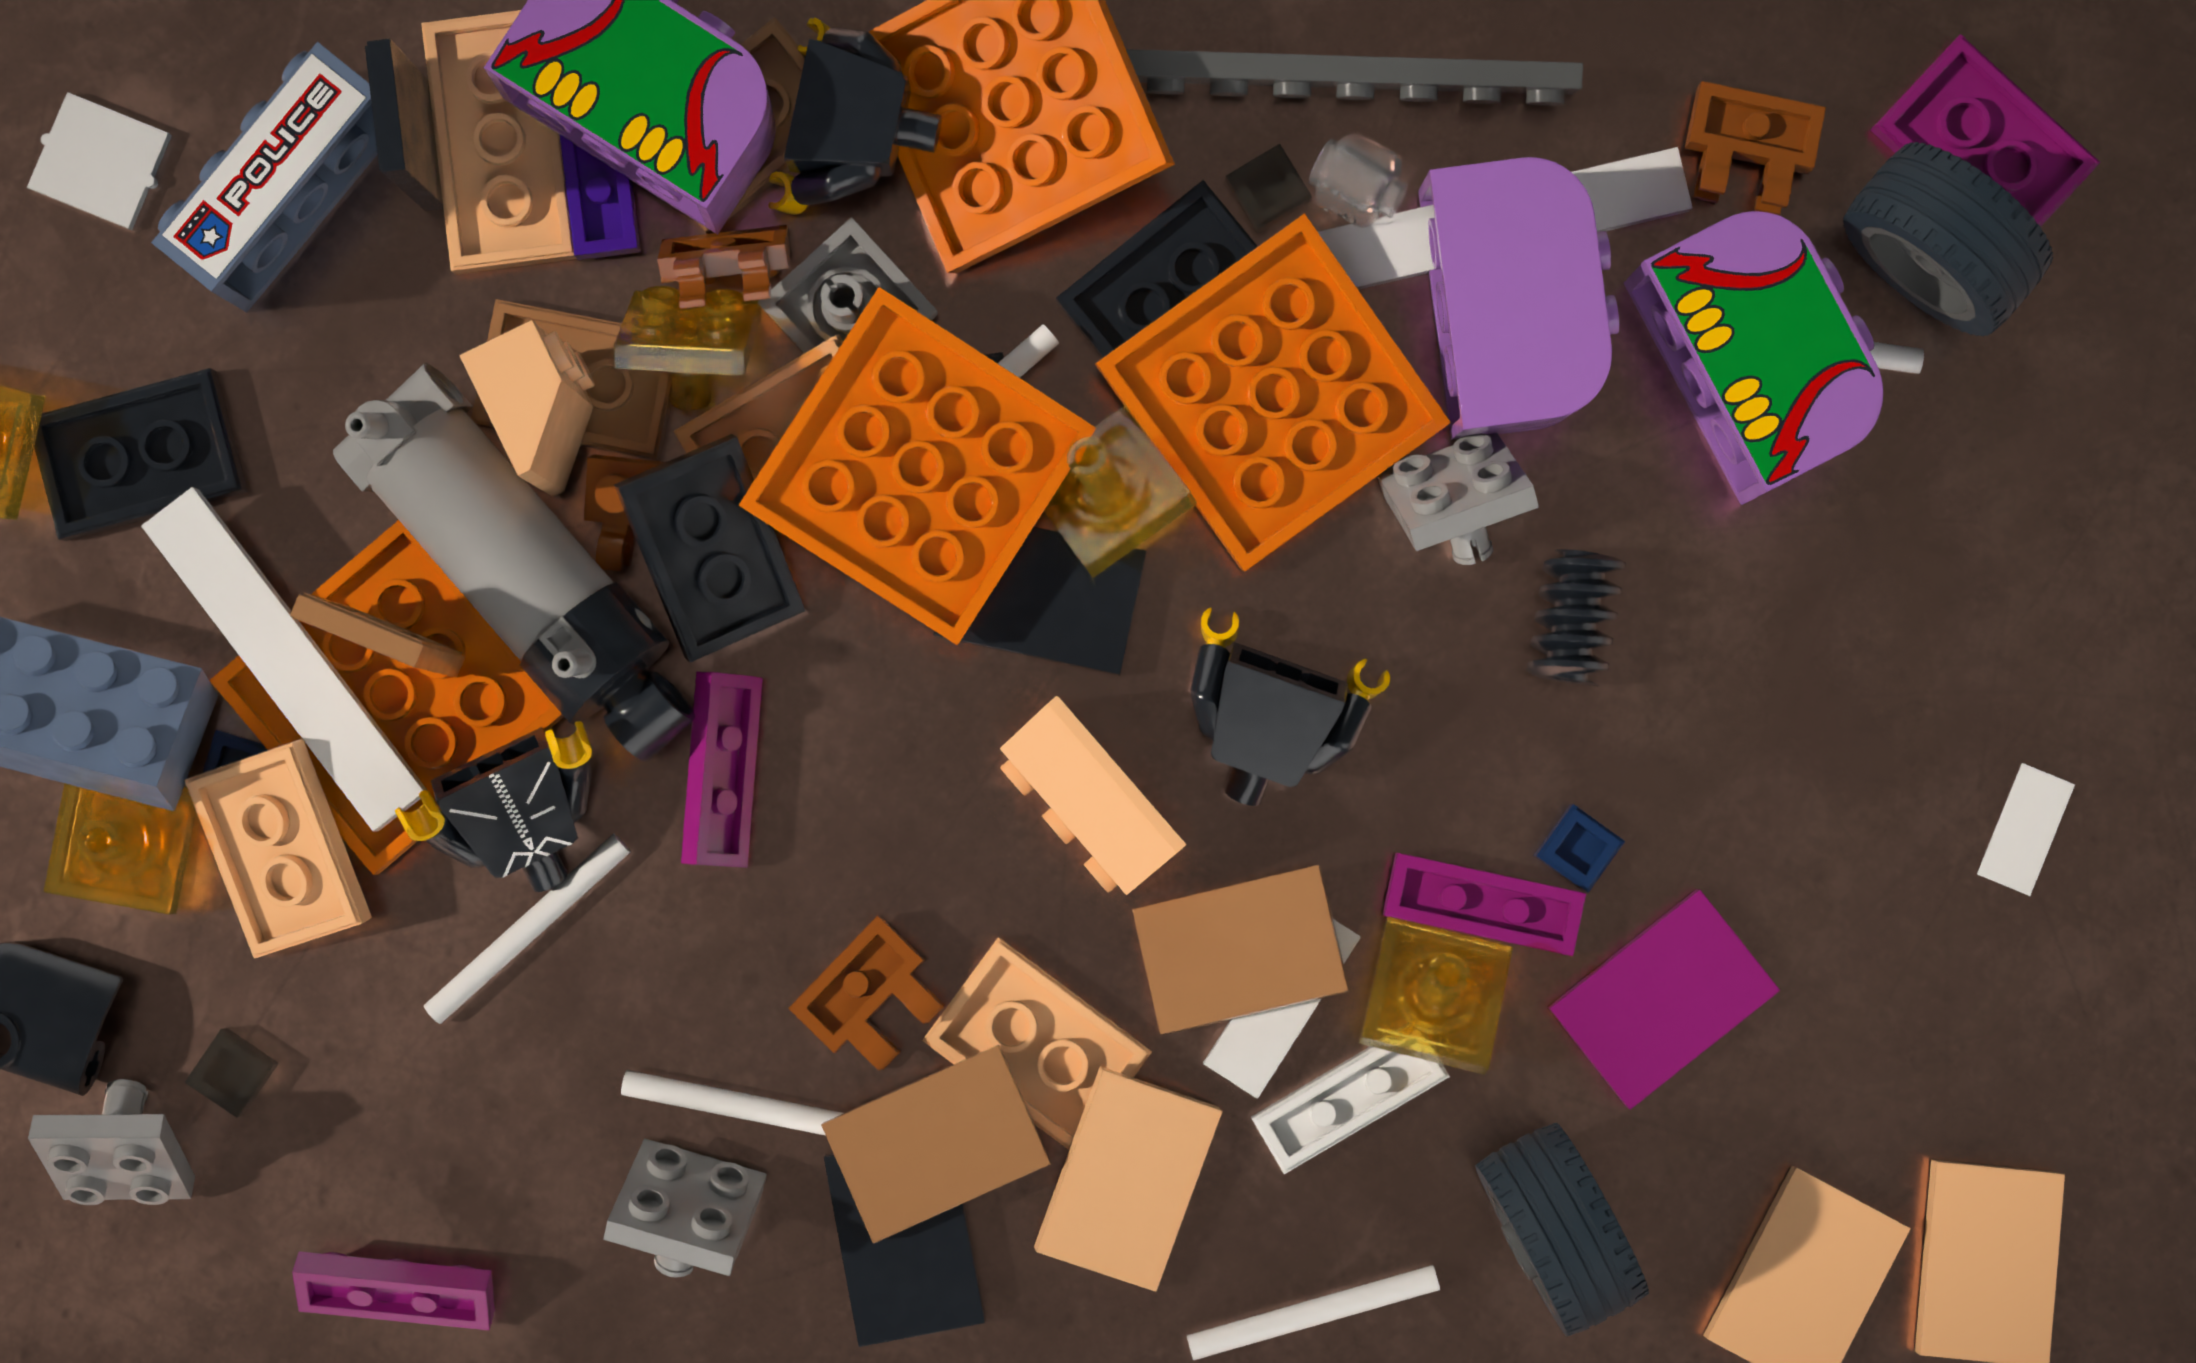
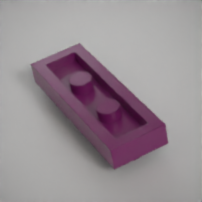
M696 671L693 704L695 719L692 721L681 854L682 864L748 867L762 677Z
M1395 853L1382 915L1573 956L1586 893Z
M299 1251L292 1271L299 1312L489 1331L495 1312L491 1270L475 1269L467 1265L442 1266L412 1263L398 1258L381 1260L351 1257L337 1252L321 1254Z

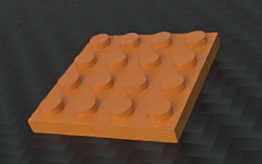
M926 0L868 31L900 61L902 73L908 76L911 87L908 108L942 115L940 135L935 153L899 146L898 158L947 273L957 274L1175 165L1105 0Z
M1305 213L1095 363L1219 540L1244 572L1451 423Z
M878 287L739 503V506L958 645L1097 428L881 287Z
M399 520L310 594L353 607L463 652L462 656L465 659L456 678L412 667L299 620L430 792L436 804L431 784L432 779L540 727L546 732L564 717L520 666L521 661ZM239 655L209 680L267 750L302 739ZM305 743L341 838L373 875L380 874L418 841L409 838L398 817L381 830L372 831ZM418 800L404 812H413L423 805L422 800Z

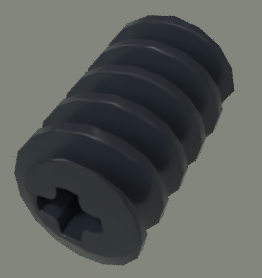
M1555 549L1563 557L1544 561L1543 571L1559 580V582L1540 586L1538 594L1542 599L1555 605V607L1536 611L1534 621L1551 630V633L1532 636L1530 646L1547 655V658L1529 661L1526 671L1533 676L1543 679L1598 687V684L1589 680V674L1609 670V663L1593 655V648L1613 645L1614 638L1598 630L1597 624L1616 620L1618 615L1617 612L1602 605L1601 599L1619 595L1622 591L1620 586L1605 579V575L1607 572L1625 569L1626 562L1612 556L1593 552Z

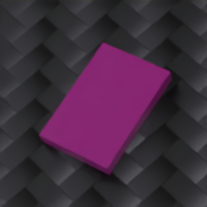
M1961 34L1870 129L1894 153L1907 143L1919 142L1920 144L1925 143L1926 145L1930 144L1934 147H1939L1967 161L1992 178L2003 189L2008 191L2012 197L2017 199L2028 213L2033 216L2040 227L2101 163Z
M1696 889L1547 1008L1625 1107L1631 1110L1777 994L1780 989L1700 889Z

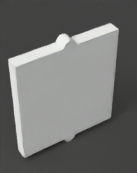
M67 92L50 134L46 133L41 137V143L45 146L27 188L132 230L149 189H155L158 186V180L155 178V175L172 135Z

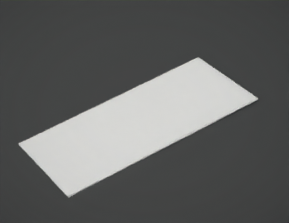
M2022 763L1977 874L2030 896L2075 784Z

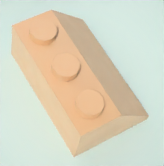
M531 320L459 356L517 475L553 497L564 492L594 407L586 390L595 386V383L578 351L574 352L567 341L563 343L556 331L547 334Z
M1058 696L1046 704L1000 748L1009 759L1000 769L1024 796L1035 789L1051 808L1042 815L1044 820L1066 845L1077 837L1092 855L1083 865L1108 893L1118 885L1126 895L1129 894L1186 846V843Z

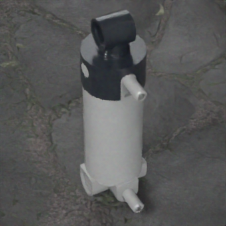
M425 363L386 400L367 401L359 406L346 419L345 428L349 435L333 449L336 461L362 492H375L518 657L521 661L520 666L570 724L575 725L577 721H584L604 708L607 711L604 715L605 723L617 741L633 756L641 761L648 762L695 719L694 710L682 693L664 676L657 672L648 671L666 651L670 643L622 586L610 579L532 487L517 475L512 464L467 414L473 408L471 403L440 370L431 364Z

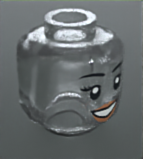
M1358 133L1345 135L1339 142L1330 139L1317 157L1309 177V185L1315 187L1317 205L1321 209L1360 228L1372 225L1381 214L1392 218L1400 207L1408 188V183L1400 180L1402 172L1400 156L1395 151Z

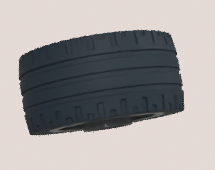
M1919 142L1905 144L1876 172L1873 178L1856 196L1843 217V227L1848 235V239L1852 242L1859 255L1863 257L1864 261L1881 278L1928 315L1970 335L1988 336L2007 321L2041 281L2053 260L2052 246H2050L2049 239L2046 238V234L2033 216L2028 213L2017 199L2012 197L2008 191L2003 189L2001 185L1992 180L1988 175L1972 166V164L1930 144H1920Z
M1558 1123L1536 1129L1532 1134L1528 1133L1520 1137L1516 1142L1501 1147L1497 1152H1492L1475 1165L1486 1194L1502 1224L1500 1226L1515 1258L1528 1280H1532L1565 1336L1568 1337L1590 1329V1326H1596L1607 1320V1317L1619 1314L1626 1307L1633 1306L1649 1294L1642 1269L1617 1218L1580 1153Z

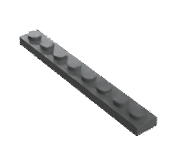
M1126 49L1139 81L1147 82V93L1184 94L1185 84H1210L1211 95L1246 96L1248 95V85L1273 86V96L1281 98L1311 97V87L1337 88L1336 98L1371 100L1374 99L1375 89L1400 90V100L1433 102L1438 101V91L1463 92V102L1501 103V93L1527 94L1526 104L1555 106L1564 105L1565 95H1574L1581 90L1583 78V63Z

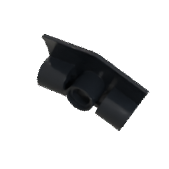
M0 943V1023L6 1026L11 1035V1047L5 1055L0 1053V1069L81 1096L87 1094L99 1074L105 1054V1044L97 1040V1037L123 982V978L119 975L24 944Z

